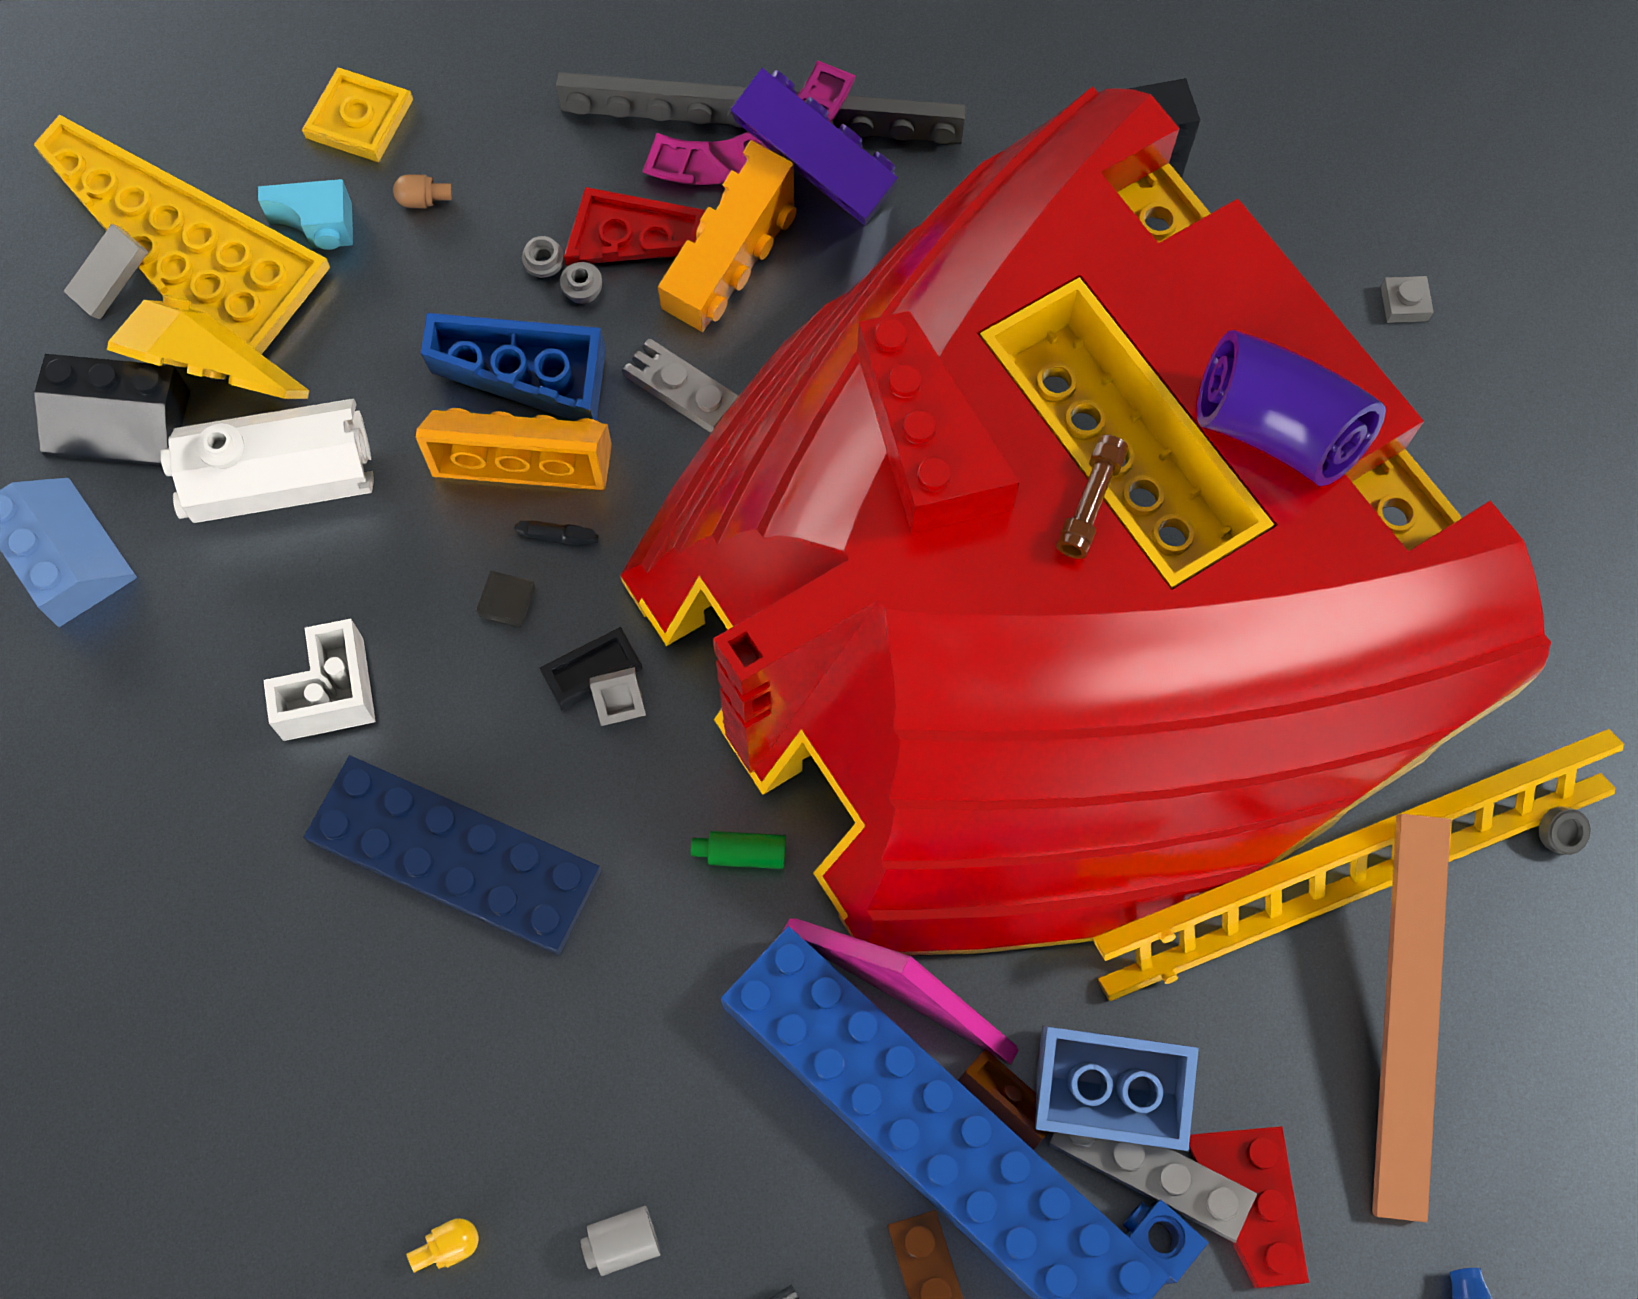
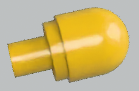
M452 1219L432 1229V1233L425 1235L427 1244L406 1255L414 1273L435 1262L438 1269L445 1266L449 1268L474 1253L479 1241L477 1229L466 1219Z

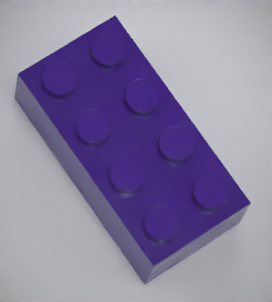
M761 68L730 109L736 123L771 151L793 162L794 169L866 226L896 188L898 177L894 175L896 166L878 151L871 156L862 149L861 142L863 140L846 125L842 124L838 129L831 124L827 116L829 112L816 100L808 97L804 102L799 98L794 90L795 84L780 71L775 69L770 74Z

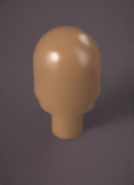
M406 174L395 181L393 196L397 203L405 208L427 209L428 206H434V200H452V184L433 183V177H427L426 175Z

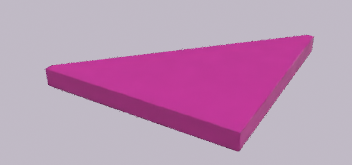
M796 918L789 919L783 931L788 926L792 928L823 958L979 1048L987 1049L993 1056L1005 1063L1012 1064L1019 1051L1016 1048L1017 1045L911 956Z

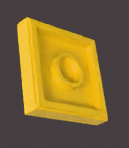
M337 67L302 128V132L306 139L379 163L413 101L411 91Z

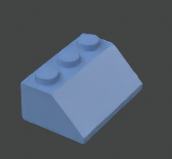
M69 478L12 482L0 489V550L37 607L58 627H61L137 578Z
M1042 1025L1036 1074L1035 1129L1188 1151L1199 1048Z

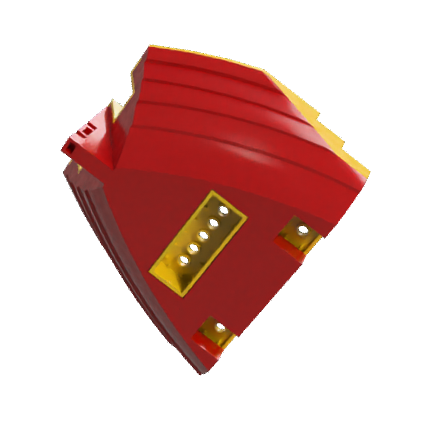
M1092 86L1047 122L1005 150L983 161L922 224L911 229L849 292L825 304L774 352L726 411L675 483L620 575L623 585L644 617H648L666 646L704 625V610L710 606L714 608L728 629L713 638L714 651L718 658L716 661L718 682L722 687L720 688L722 708L714 721L762 795L802 772V760L810 755L812 756L855 821L852 828L813 874L839 912L838 917L851 937L908 956L988 953L1094 941V937L1276 864L1333 827L1349 810L1424 762L1443 743L1517 696L1540 674L1549 656L1551 641L1545 635L1540 593L1525 541L1491 500L1463 518L1406 450L1424 420L1238 198L1213 213L1207 210L1169 164L1180 128L1151 94L1122 88L1105 89L1098 92ZM1152 217L1163 219L1169 228L1163 231L1153 230L1146 224L1145 220ZM908 310L911 312L1020 483L1013 510L911 533L857 355L859 321ZM1236 330L1306 357L1359 386L1384 404L1386 408L1385 419L1377 437L1359 461L1341 478L1329 485L1318 486L1297 470L1264 451L1225 434L1200 427L1197 420V402L1204 372L1218 342L1228 331ZM1049 377H1060L1067 382L1069 389L1061 393H1054L1044 386L1043 381ZM1079 413L1091 415L1096 420L1097 427L1092 430H1081L1072 423L1071 418ZM1102 435L1116 436L1128 444L1129 449L1125 457L1126 465L1121 467L1119 475L1112 476L1093 524L1097 530L1087 556L1083 559L1066 556L1057 549L1056 544L1066 518H1073L1092 471L1089 462L1096 443ZM1134 489L1148 490L1153 494L1155 504L1149 507L1138 506L1131 500L1129 493ZM1395 507L1400 509L1406 516L1407 524L1397 526L1389 523L1383 515V508ZM1165 527H1174L1183 533L1185 543L1180 546L1167 545L1161 540L1159 531Z

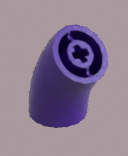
M1236 330L1228 331L1214 349L1204 372L1197 402V420L1200 427L1225 434L1262 450L1297 470L1318 486L1329 485L1338 480L1359 461L1377 437L1386 413V408L1381 401L1337 373L1286 348Z

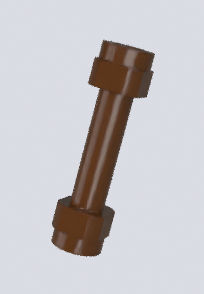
M1102 435L1096 443L1089 462L1092 471L1073 518H1066L1056 544L1057 549L1066 556L1083 559L1087 556L1097 530L1093 526L1110 480L1112 476L1119 475L1129 449L1128 444L1116 436Z

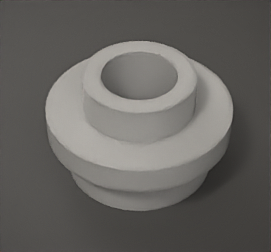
M534 237L528 241L522 252L523 266L529 274L535 277H550L556 274L564 264L563 250L557 242L549 237ZM542 257H548V258H549L548 260H545V261H538V259H540V258H542Z
M577 262L571 264L564 269L560 276V286L563 294L575 303L585 304L593 301L602 289L601 273L590 263ZM581 278L587 279V280H586L585 282H583V283H576V282H574V281H576V280H578V279H581Z

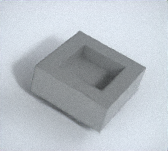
M1427 276L1385 277L1381 285L1387 323L1423 322L1430 320L1434 311Z
M635 667L590 678V688L601 726L646 716V708Z

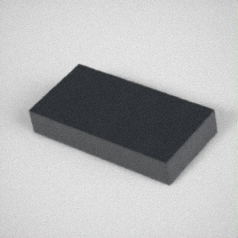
M619 627L539 668L560 709L563 710L592 695L590 678L633 667L638 672L642 670V664L622 628Z

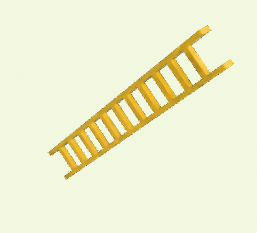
M1607 729L1399 814L1451 819L1448 861L1451 862L1540 825L1543 816L1552 808L1564 806L1577 810L1614 795L1616 788L1602 773L1575 783L1578 768L1622 751L1624 743L1610 729ZM1558 777L1555 792L1534 800L1537 785ZM1517 794L1515 808L1493 817L1495 802ZM1475 811L1474 825L1451 834L1453 819ZM1397 815L1094 937V944L1105 961L1135 949L1136 963L1098 978V983L1109 1002L1161 980L1165 984L1173 983L1178 979L1176 975L1178 973L1392 886ZM1392 845L1391 859L1367 868L1368 854ZM1350 862L1349 876L1326 885V871ZM1309 878L1308 893L1282 903V889ZM1265 896L1264 911L1239 920L1240 906ZM1222 914V928L1195 938L1196 924ZM1179 931L1178 946L1152 956L1151 942L1161 939L1163 943H1168L1175 939L1176 935L1174 933Z

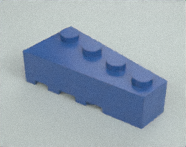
M427 313L421 355L432 374L572 421L583 418L597 421L606 353L601 328Z

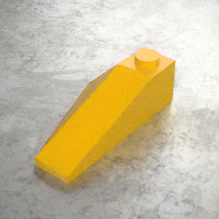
M164 295L163 301L143 300L108 341L107 350L158 366H162L164 363L178 367H188V374L200 377L227 379V375H230L228 383L237 387L283 399H308L309 390L210 315L189 308L191 301L181 297Z

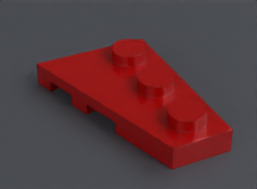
M1283 1126L1190 1134L1189 1150L1187 1152L1188 1154L1191 1153L1195 1162L1257 1193L1236 1242H1232L1253 1287L1264 1288L1309 1283Z

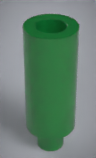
M710 831L709 838L692 837L691 856L708 857V865L784 869L786 835Z

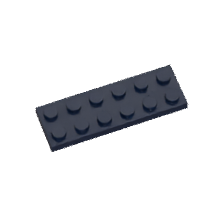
M351 755L345 761L303 837L307 842L556 955H560L602 871L597 864Z

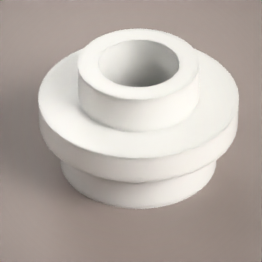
M223 423L214 424L207 427L199 435L196 442L197 454L206 465L213 468L227 469L240 461L244 452V440L235 427ZM226 440L221 448H212L218 441Z

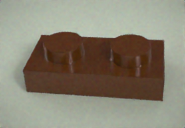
M987 1049L976 1058L958 1079L969 1092L1033 1150L1049 1132L1035 1129L1036 1092Z
M936 1209L887 1225L909 1299H964Z

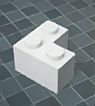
M351 618L305 628L310 671L263 680L269 724L283 741L376 722L364 640Z

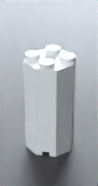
M354 398L175 428L168 439L169 449L161 450V463L167 477L173 476L177 492L173 493V503L178 518L189 517L193 523L372 493L374 485L373 471L364 472L363 464L371 460V452L362 415L359 410L355 411L357 404ZM223 423L235 427L244 440V452L240 461L227 469L210 467L197 454L196 442L199 435L207 427L214 424ZM226 440L218 441L212 448H221Z

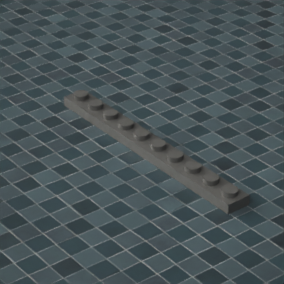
M558 72L556 83L561 111L574 114L612 115L618 118L628 116L651 118L657 121L677 120L690 121L696 124H727L735 127L741 126L736 123L730 109L747 88ZM848 95L837 115L831 121V124L838 129L844 124L860 137L876 136L897 140H925L940 144L962 143L966 105Z

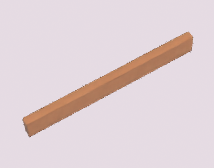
M1397 814L1372 1207V1214L1376 1217L1427 1223L1451 819L1409 814Z

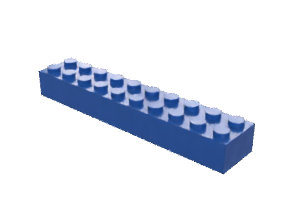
M789 926L721 997L723 1008L1032 1299H1152L1169 1279L1170 1275Z

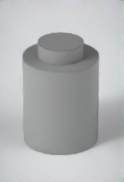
M646 1205L587 1225L588 1237L580 1239L588 1269L598 1267L601 1276L661 1256L655 1229Z

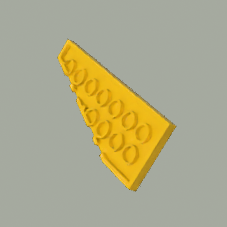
M61 115L52 122L34 143L39 154L106 231L111 224L119 226L148 251L137 268L162 297L164 295H172L190 300L189 308L207 313L260 354H263L330 269L327 258Z

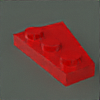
M585 187L564 254L565 264L569 266L577 262L592 264L677 256L687 240L696 242V232L700 219L706 210Z

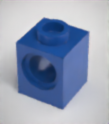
M1161 1199L1151 1203L1149 1207L1141 1202L1122 1224L1129 1230L1126 1235L1170 1275L1169 1279L1165 1282L1166 1284L1177 1283L1209 1243ZM1153 1224L1163 1225L1170 1232L1172 1242L1166 1253L1157 1252L1149 1243L1148 1233Z

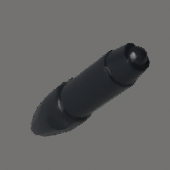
M530 520L519 521L514 526L520 535L562 542L568 545L598 543L599 535L593 529L577 525H561Z

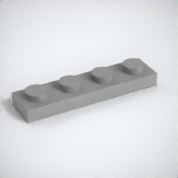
M1057 1132L1054 1133L1050 1141V1147L1153 1201L1161 1199L1176 1213L1234 1243L1240 1234L1257 1193L1170 1148Z

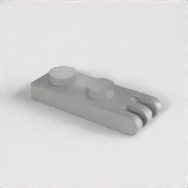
M647 339L642 347L653 358L641 351H637L632 360L643 370L641 371L634 365L627 363L621 370L623 375L711 433L739 395L654 340Z

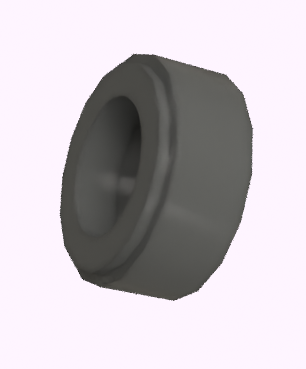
M1564 806L1552 808L1543 816L1539 825V836L1544 846L1562 855L1578 853L1586 846L1590 838L1591 828L1589 820L1583 813L1573 808Z

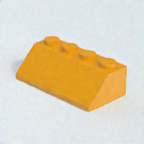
M450 408L447 411L432 410L416 431V440L432 477L603 491L606 489L612 443L608 424L600 423L594 419L583 418L577 421L557 420L548 415H537L533 418L515 417L501 411L492 412L491 414L470 413L461 408Z

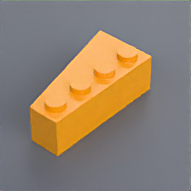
M750 140L743 151V155L747 157V162L738 174L731 170L722 184L725 191L716 210L708 206L701 217L696 232V242L686 241L658 285L661 309L702 333L712 320L716 322L720 319L726 309L729 297L735 289L740 291L745 286L750 277L751 268L758 259L764 260L767 257L776 235L781 229H788L796 215L797 209L794 207V163Z

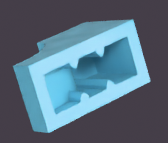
M343 179L258 186V201L269 225L279 224L298 229L305 234L311 249L332 250L339 246L353 245L352 202Z

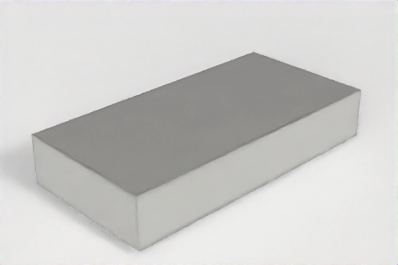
M111 224L64 292L90 316L101 319L145 258L148 251L121 227Z

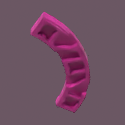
M817 60L810 77L797 96L804 102L808 97L816 100L829 112L827 116L831 123L847 99L856 76ZM749 132L732 139L715 142L686 141L657 133L642 173L661 180L681 184H723L731 170L739 174L747 162V157L743 155V151L750 140L765 148L767 147Z

